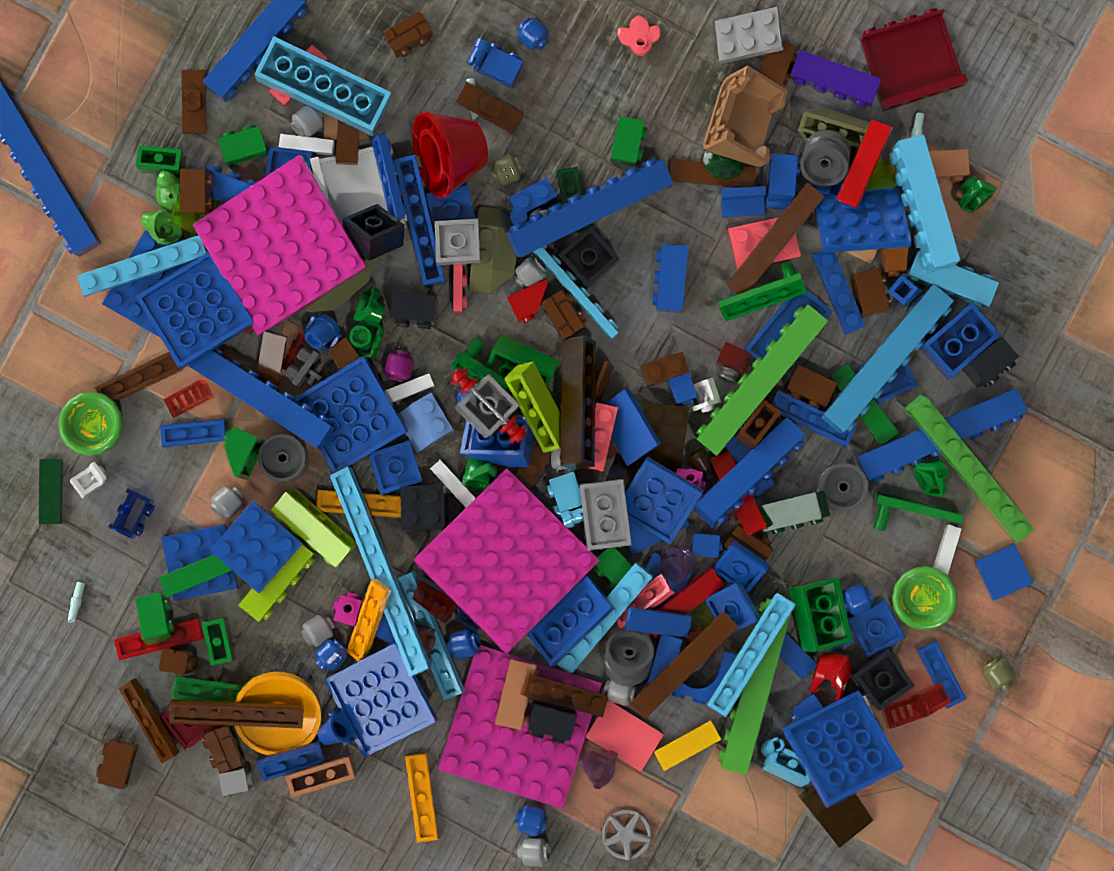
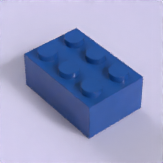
M972 302L924 342L920 349L948 380L954 377L1001 334Z

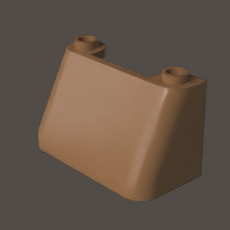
M749 66L726 77L719 90L703 148L713 154L756 167L767 164L770 159V150L763 146L772 113L783 109L786 104L788 90Z

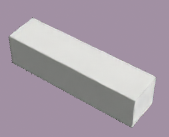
M280 134L279 147L334 156L335 142L328 139Z
M426 374L385 391L392 403H395L435 386L430 374Z
M441 460L430 468L466 508L476 499Z
M946 525L933 568L940 569L947 575L961 528Z

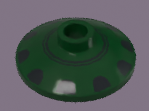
M707 150L704 152V167L716 178H735L745 168L746 163L725 158Z

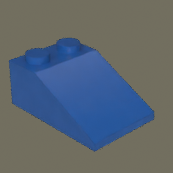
M516 416L515 421L519 427L524 425L527 427L524 431L527 435L519 443L516 441L511 443L509 441L510 435L507 432H499L502 425L489 437L484 438L466 420L460 454L507 467H529L534 434L524 416Z

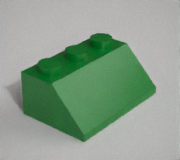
M500 335L486 367L505 378L516 366L533 361L548 388L560 361L504 335Z
M233 426L232 430L228 429L224 436V449L233 475L237 478L248 480L258 461L259 449L265 440Z
M838 577L788 588L791 602L795 604L793 611L803 652H816L853 641Z

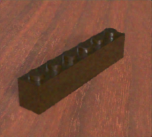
M585 336L562 340L560 466L571 470L595 467L596 341Z

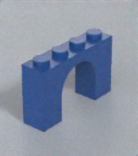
M660 634L647 684L679 655L682 639ZM723 651L717 674L709 684L702 687H691L682 683L671 695L684 699L685 695L693 697V702L705 705L706 701H710L738 654Z

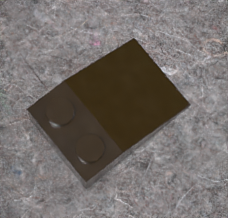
M645 403L644 415L661 444L638 460L637 468H641L646 458L649 457L674 473L677 472V468L681 469L689 407Z
M813 784L798 796L839 848L873 821L854 795L826 808Z

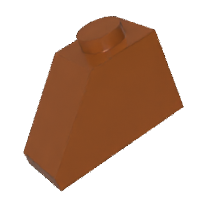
M908 247L879 249L881 273L888 274L889 278L901 276V273L907 269Z

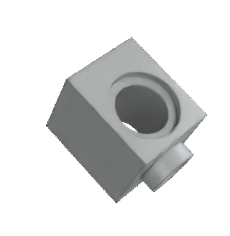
M248 767L218 774L222 796L249 791L252 788L251 785L254 784L253 774L251 771L248 772Z

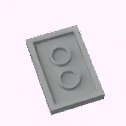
M777 7L715 21L718 54L721 64L784 50L780 14Z
M623 479L580 484L587 549L595 550L631 545Z

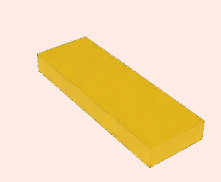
M709 720L653 752L663 770L666 771L720 741L721 738L712 721Z

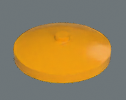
M286 672L261 674L247 682L235 702L304 705L303 728L235 726L242 741L251 749L261 754L272 756L307 745L314 739L319 730L321 722L320 700L314 689L305 680L296 675Z

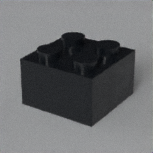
M379 204L343 218V226L357 250L369 261L404 246L405 225Z
M592 226L559 254L561 262L586 290L619 263L620 260Z
M392 292L390 318L393 323L397 324V327L409 328L410 324L417 325L419 329L431 330V326L436 327L439 301L434 295Z
M1001 337L996 339L968 363L962 371L977 388L981 386L986 388L1000 379L999 373L1003 374L1011 370L1017 364L1015 360L1019 358V355Z
M445 485L400 487L402 531L405 533L443 531L449 525L448 488Z
M889 649L882 650L851 672V676L873 707L878 711L915 686Z
M535 701L527 730L531 731L532 736L544 738V735L550 736L552 741L565 744L566 741L571 742L577 713Z

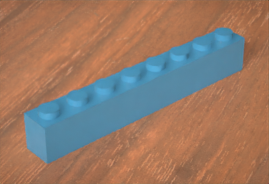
M935 284L930 286L824 412L821 418L840 434L845 432V430L850 432L857 423L854 421L859 414L863 416L870 408L868 403L871 399H877L884 391L882 386L886 381L890 383L897 376L896 369L900 365L904 367L911 359L909 355L913 349L917 351L925 342L923 337L926 333L931 334L939 324L936 321L941 316L945 318L952 310L950 305L954 300Z

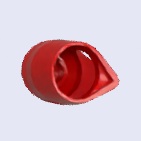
M821 653L809 691L818 692L820 690L818 685L821 681L828 679L832 682L831 688L837 690L836 701L842 699L851 674L849 656L840 653Z

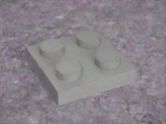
M478 219L435 221L437 265L480 263Z

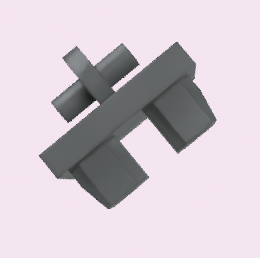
M302 347L296 357L305 364L300 370L291 364L285 371V374L292 380L291 383L299 388L309 374L310 376L306 382L312 385L315 379H318L320 382L323 380L319 376L323 367L318 364L312 371L321 355Z

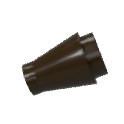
M703 448L694 451L688 456L691 466L695 470L703 472L705 481H709L716 476L708 452L704 451Z

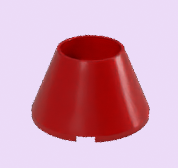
M422 112L420 115H416L412 127V143L414 155L416 157L419 156L422 166L419 169L420 175L431 194L437 198L447 197L486 166L488 162V146L485 135L479 124L472 120L430 112Z

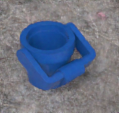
M315 313L303 330L305 340L314 349L322 348L326 352L337 344L342 337L337 323L325 314L318 316ZM331 340H334L330 346L327 344Z
M340 709L328 714L330 718L317 731L318 738L324 745L343 742L345 746L355 740L352 735V723L347 716L341 714Z

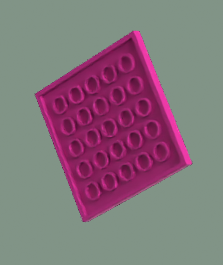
M298 155L192 224L220 273L229 281L243 306L253 319L254 324L252 327L257 336L264 334V331L275 327L367 268L365 261L301 155Z
M508 469L504 470L413 559L506 654L600 561Z
M481 645L478 653L473 657L464 685L465 692L461 695L438 770L563 809L592 714L533 699L532 704H527L525 712L529 713L526 726L522 725L521 730L495 724L510 660L513 658L537 664L536 670H540L539 677L599 693L602 683ZM535 701L577 713L571 742L566 741L565 744L553 742L550 736L544 735V738H538L531 735V731L527 729Z

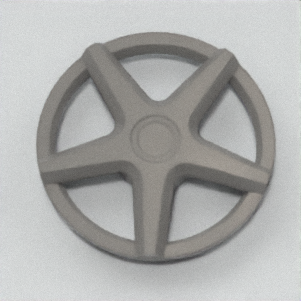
M620 810L613 813L605 821L602 829V840L610 854L620 859L630 860L640 856L647 849L651 840V831L648 822L641 814L632 810ZM620 814L634 815L627 825H623L616 818ZM639 819L642 820L646 827L647 836L635 832ZM611 821L617 830V834L606 839V828ZM633 841L645 842L641 850L631 855V843ZM619 842L623 843L625 855L616 853L609 846Z

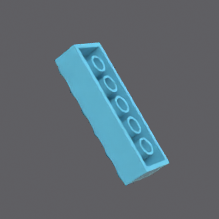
M274 36L254 74L258 82L373 137L392 100L391 92Z
M924 134L900 140L891 149L890 160L892 165H896L898 172L896 173V181L898 186H902L903 189L902 202L909 210V225L911 228L914 227L916 234L914 236V243L916 248H920L922 255L920 257L921 267L926 269L927 274L950 268L960 261V257Z

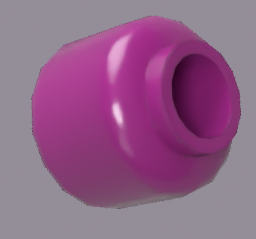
M397 350L396 354L391 353L387 356L383 372L387 375V379L403 383L404 380H409L411 377L414 360L409 358V353Z

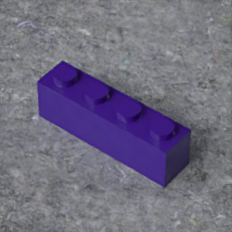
M801 50L791 72V79H794L793 82L800 86L808 84L813 86V89L823 94L826 91L833 93L835 98L846 101L847 98L855 101L854 104L862 108L872 106L881 82L880 78Z

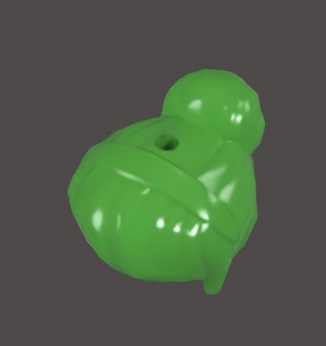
M163 170L156 179V201L166 211L178 213L180 212V177H176L172 172Z
M166 210L148 212L142 215L141 223L143 228L149 232L158 244L168 246L182 239L183 230L181 228L180 216Z

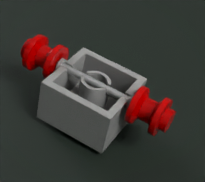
M459 367L450 376L453 379L451 384H458L462 388V395L467 391L469 393L454 408L484 438L489 437L502 425L499 432H507L510 435L509 441L511 443L514 441L519 443L527 435L524 432L527 427L525 425L519 427L515 423L517 418L515 415L508 419L519 404L489 374L475 386L474 384L478 379L476 377L471 379L467 375L468 369L465 367L462 370Z

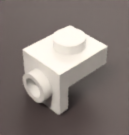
M713 378L693 384L699 404L692 407L693 411L701 409L702 413L713 410V405L721 402Z
M93 462L87 469L71 478L70 483L83 499L104 485L107 480L106 472L100 465L97 466Z

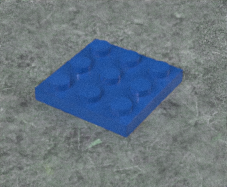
M647 457L625 492L628 519L671 544L704 490Z
M252 501L213 545L210 551L256 592L261 593L303 543L260 505Z
M224 524L161 537L168 573L214 555L210 549L227 531V525ZM234 571L228 572L173 595V601L239 588L236 573Z

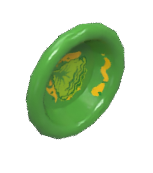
M97 392L80 393L71 398L61 410L58 421L60 436L66 446L75 453L85 456L101 455L113 448L119 440L123 428L122 413L116 403L108 396Z
M922 566L912 568L902 574L894 586L892 601L894 611L902 622L911 628L924 631L937 629L947 623L955 612L958 597L956 587L947 574L937 568Z

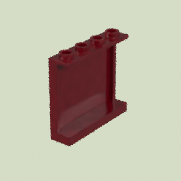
M937 8L927 10L924 12L925 15L919 17L915 14L904 18V21L900 23L891 21L886 23L884 28L876 30V27L863 31L864 34L861 35L859 41L870 74L881 79L877 96L883 112L964 87L968 82L966 74L961 73L943 18L944 9L937 11Z

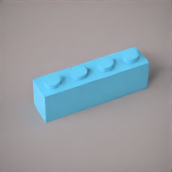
M917 251L914 254L906 277L910 280L928 287L935 284L950 296L968 303L973 302L975 306L983 309L990 307L999 282L994 281V277L987 274L978 275L973 273L974 269L970 267H958L956 265L927 274L926 269H922L920 264L921 252Z

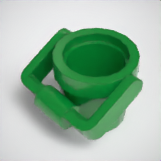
M974 175L960 187L959 191L963 197L958 201V204L962 210L974 213L991 199L997 188L995 185L980 180Z
M372 286L361 294L353 317L354 320L375 324L380 323L386 304L378 301L380 290L376 286Z
M363 321V324L356 325L350 330L348 339L360 356L375 359L381 347L385 328L379 324ZM371 327L378 328L376 335ZM371 350L370 354L363 353Z
M469 457L462 484L465 487L482 491L499 476V473L489 462Z
M940 459L929 463H918L916 468L913 469V475L917 484L924 491V494L942 497L947 491L945 480L949 477L944 463Z

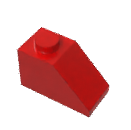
M546 279L507 297L518 323L523 321L526 324L535 319L534 315L538 314L548 287Z

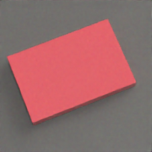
M608 700L603 717L598 716L585 737L641 772L664 734Z

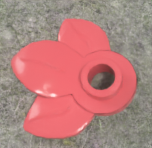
M638 15L632 19L630 28H618V37L623 45L631 47L633 53L638 56H644L651 50L652 44L659 40L660 27H649L647 20Z

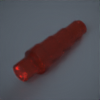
M298 333L296 339H293L282 369L287 370L293 364L297 354L304 346L305 335Z

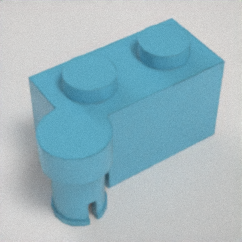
M574 471L550 479V485L546 487L550 498L555 497L557 505L553 506L557 518L562 517L567 528L574 527V524L584 521L581 493Z
M778 737L765 741L761 745V752L766 757L762 767L763 770L800 788L810 782V778L797 755L786 748L783 749L784 742L782 739L778 740Z

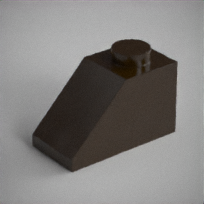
M616 454L605 481L623 479L625 490L636 463L627 466L622 456Z

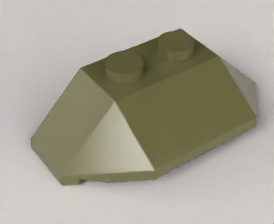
M809 109L804 111L798 132L802 135L805 142L813 133L821 130H832L842 134L851 145L849 164L852 165L870 122L830 109Z
M480 206L478 214L480 263H471L469 292L491 294L511 278L515 272L517 256L505 233L511 230L510 226L513 223L502 209Z
M362 256L367 265L366 269L305 308L310 313L336 310L369 281L374 259L369 261Z

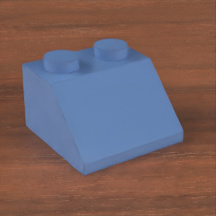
M432 393L412 403L399 413L408 429L406 435L417 453L454 432Z

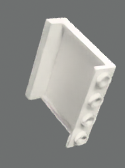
M391 146V152H390V153H391L392 159H394V154H393V150H392V146ZM373 147L359 150L358 165H337L336 156L310 159L314 177L342 224L344 217L375 204H379L388 211ZM407 213L405 218L401 220L405 228L407 227L405 221H408Z

